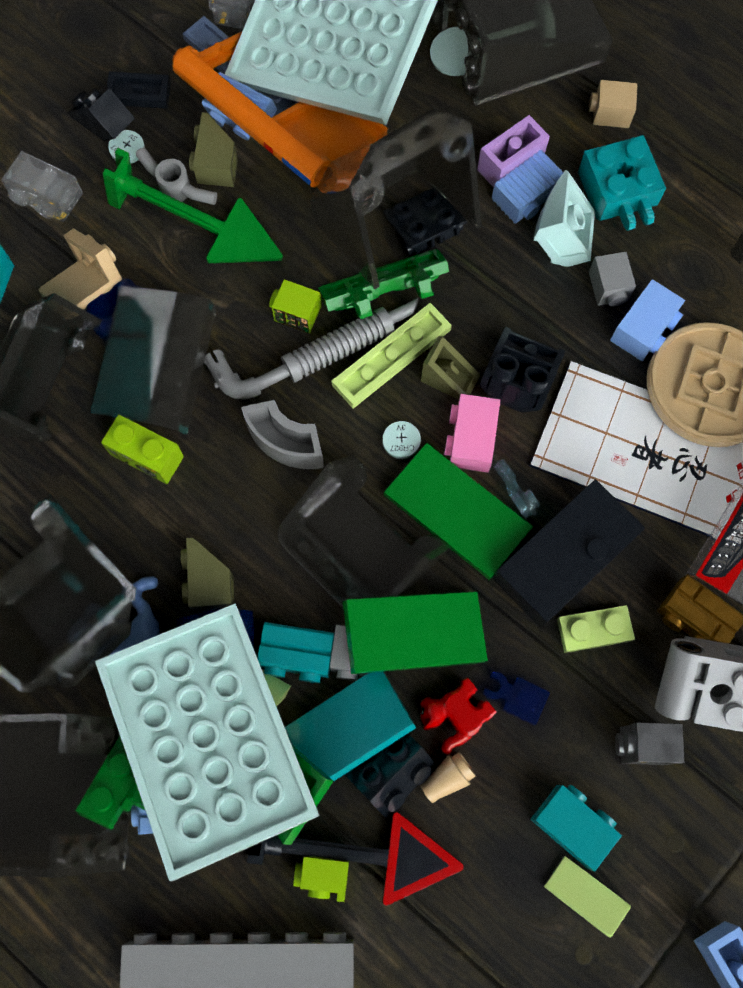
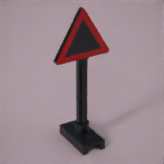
M398 812L392 813L387 849L295 838L291 845H285L276 835L249 847L255 850L244 849L243 853L246 863L259 865L263 864L265 854L280 856L281 853L384 865L385 877L382 903L386 906L464 869L461 862Z

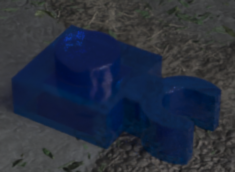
M492 672L490 678L499 682L500 689L498 692H492L485 688L482 694L490 700H498L500 698L505 700L502 711L535 726L550 692L519 677L515 679L512 686L508 684L503 674Z

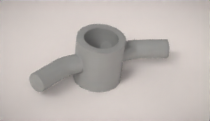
M146 148L137 150L136 157L145 169L156 177L160 192L181 202L189 198L203 203L216 204L217 192L192 186L189 182L186 168L181 161L166 159L157 164Z

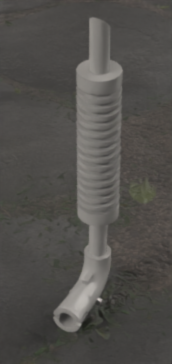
M419 298L390 312H387L384 307H380L373 311V316L361 320L358 318L356 322L352 321L350 325L346 324L344 327H340L339 331L335 329L333 334L329 332L327 336L323 335L321 339L317 338L316 343L311 341L310 346L305 344L304 348H298L299 351L295 349L293 354L289 352L281 356L283 365L255 379L252 376L241 380L237 372L233 373L224 357V353L219 349L213 350L217 363H215L210 352L205 355L203 360L216 381L214 383L215 388L219 387L226 395L234 399H250L260 395L261 390L287 377H290L293 383L303 379V375L305 377L309 376L308 372L313 374L315 373L314 369L319 371L320 366L325 368L326 364L331 365L332 361L335 363L338 359H343V355L347 357L349 353L353 354L355 350L359 351L361 348H365L366 344L369 346L372 342L375 343L378 339L381 340L383 337L389 336L395 331L393 324L415 313Z

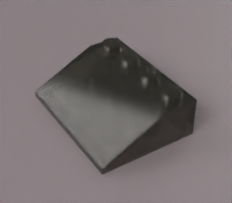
M121 286L90 413L116 419L119 414L140 425L187 435L217 310L213 302L208 298L181 292Z

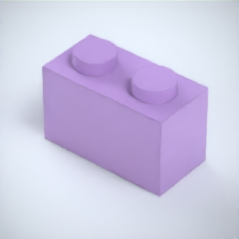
M528 115L481 148L477 170L494 188L497 181H500L506 174H509L516 167H519L520 164H523L525 160L538 153L539 150L545 153L550 136Z

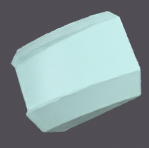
M564 171L549 194L540 213L533 239L538 241L551 258L550 263L565 267L591 261L595 210L569 171Z

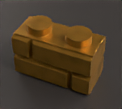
M689 574L676 583L657 610L658 613L664 616L662 618L663 623L674 631L680 632L683 630L693 638L727 644L731 642L735 633L743 625L742 613Z

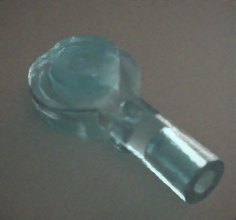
M504 459L498 461L494 468L507 487L505 489L509 493L508 495L524 519L531 515L534 518L538 516L535 509L541 505L530 489L523 492L516 482V475Z

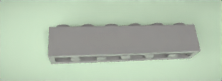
M225 932L211 933L210 940H195V933L172 934V940H157L156 933L134 934V940H130L122 945L120 988H354V939H346V932L323 933V939H308L307 932H288L285 939H270V933L253 932L248 933V939L233 940V933Z

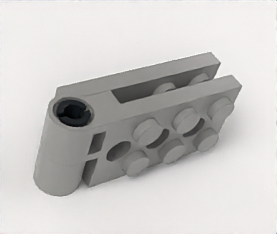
M685 636L684 639H673L670 644L655 703L656 711L674 720H688L692 717L693 722L696 724L743 732V646Z

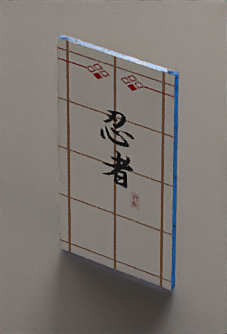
M572 361L567 366L565 378L534 457L530 460V467L584 488L596 479L619 502L717 540L743 493V443L728 447H710L691 442L675 433L661 420L650 401L648 390ZM742 524L734 526V529L743 531ZM729 536L725 539L733 543H741V538Z

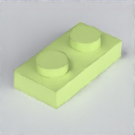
M627 605L562 616L557 619L564 653L635 640Z

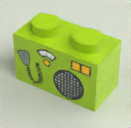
M119 414L101 442L111 456L165 484L169 483L184 458L176 443Z

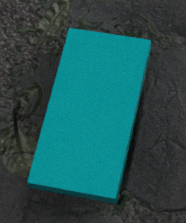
M384 672L366 674L285 727L291 744L333 781L416 728Z

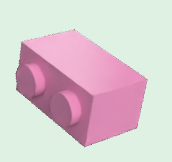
M460 394L458 405L452 404L449 424L455 425L453 436L447 435L444 455L450 456V461L458 468L489 472L493 459L500 399Z

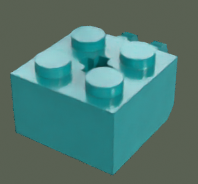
M644 135L586 150L578 174L589 202L595 210L596 219L602 221L619 216L623 227L628 231L636 228V218L633 212L638 211L645 226L654 223L655 216L652 207L659 204L666 186Z

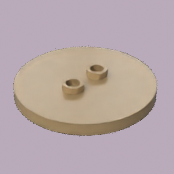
M704 322L690 324L668 335L659 350L653 354L647 370V390L650 401L661 420L681 437L710 447H728L743 443L742 331L719 323Z

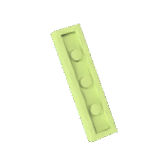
M429 303L334 378L332 386L354 409L430 348L438 336H444L451 331L452 325Z

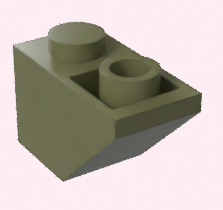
M202 112L200 125H195L194 128L196 149L195 152L191 151L190 171H194L197 184L234 187L238 164L235 143L209 113Z
M186 538V549L181 550L182 569L187 570L188 583L182 584L183 603L188 604V607L194 613L218 611L235 604L234 576L230 569L194 538Z

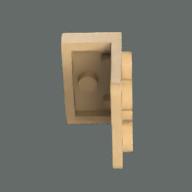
M74 228L63 236L75 255L77 262L39 288L42 297L67 315L84 310L88 303L101 294L109 292L116 283L122 280L113 263L116 261V257L106 244L100 245L89 234L84 235Z

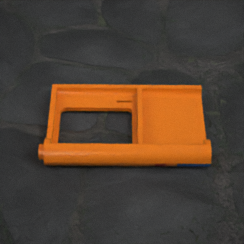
M242 31L221 42L215 43L201 52H198L193 46H186L178 49L173 56L172 67L175 74L313 188L378 148L390 132L383 124L302 102L296 103L271 118L213 70L215 67L231 60Z

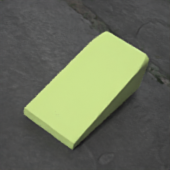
M566 856L563 857L544 885L548 891L609 938L613 936L631 908V905Z

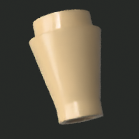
M458 752L454 756L449 754L420 787L431 803H434L444 796L471 785L470 780L476 775L462 754Z

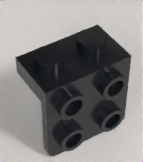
M406 734L344 775L387 818L393 811L398 810L403 805L405 798L418 785L424 783L429 778L431 771L437 765L423 747L409 734Z

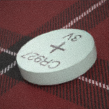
M123 130L115 139L109 141L108 148L115 161V151L117 148L128 152L132 164L139 160L136 157L137 150L145 148V145L138 133L131 130Z
M394 422L384 431L383 447L390 456L396 459L410 458L416 454L420 447V433L409 422Z

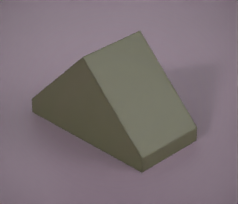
M438 336L423 363L421 382L459 400L460 394H471L480 374L443 336Z

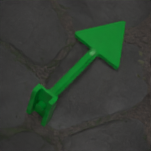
M120 148L116 149L117 169L115 173L106 168L103 172L109 205L120 210L128 195L134 198L138 196L217 234L218 237L207 255L208 263L282 260V253L243 199L238 198L225 222L220 221L144 184L143 180L132 175L130 154Z

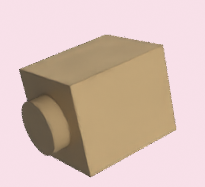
M600 80L597 92L591 93L589 101V112H594L593 125L629 128L636 111L637 83Z

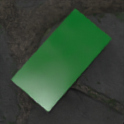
M428 443L424 445L384 492L386 498L488 580L493 577L533 527Z
M477 592L349 599L343 602L351 674L476 664L488 661Z

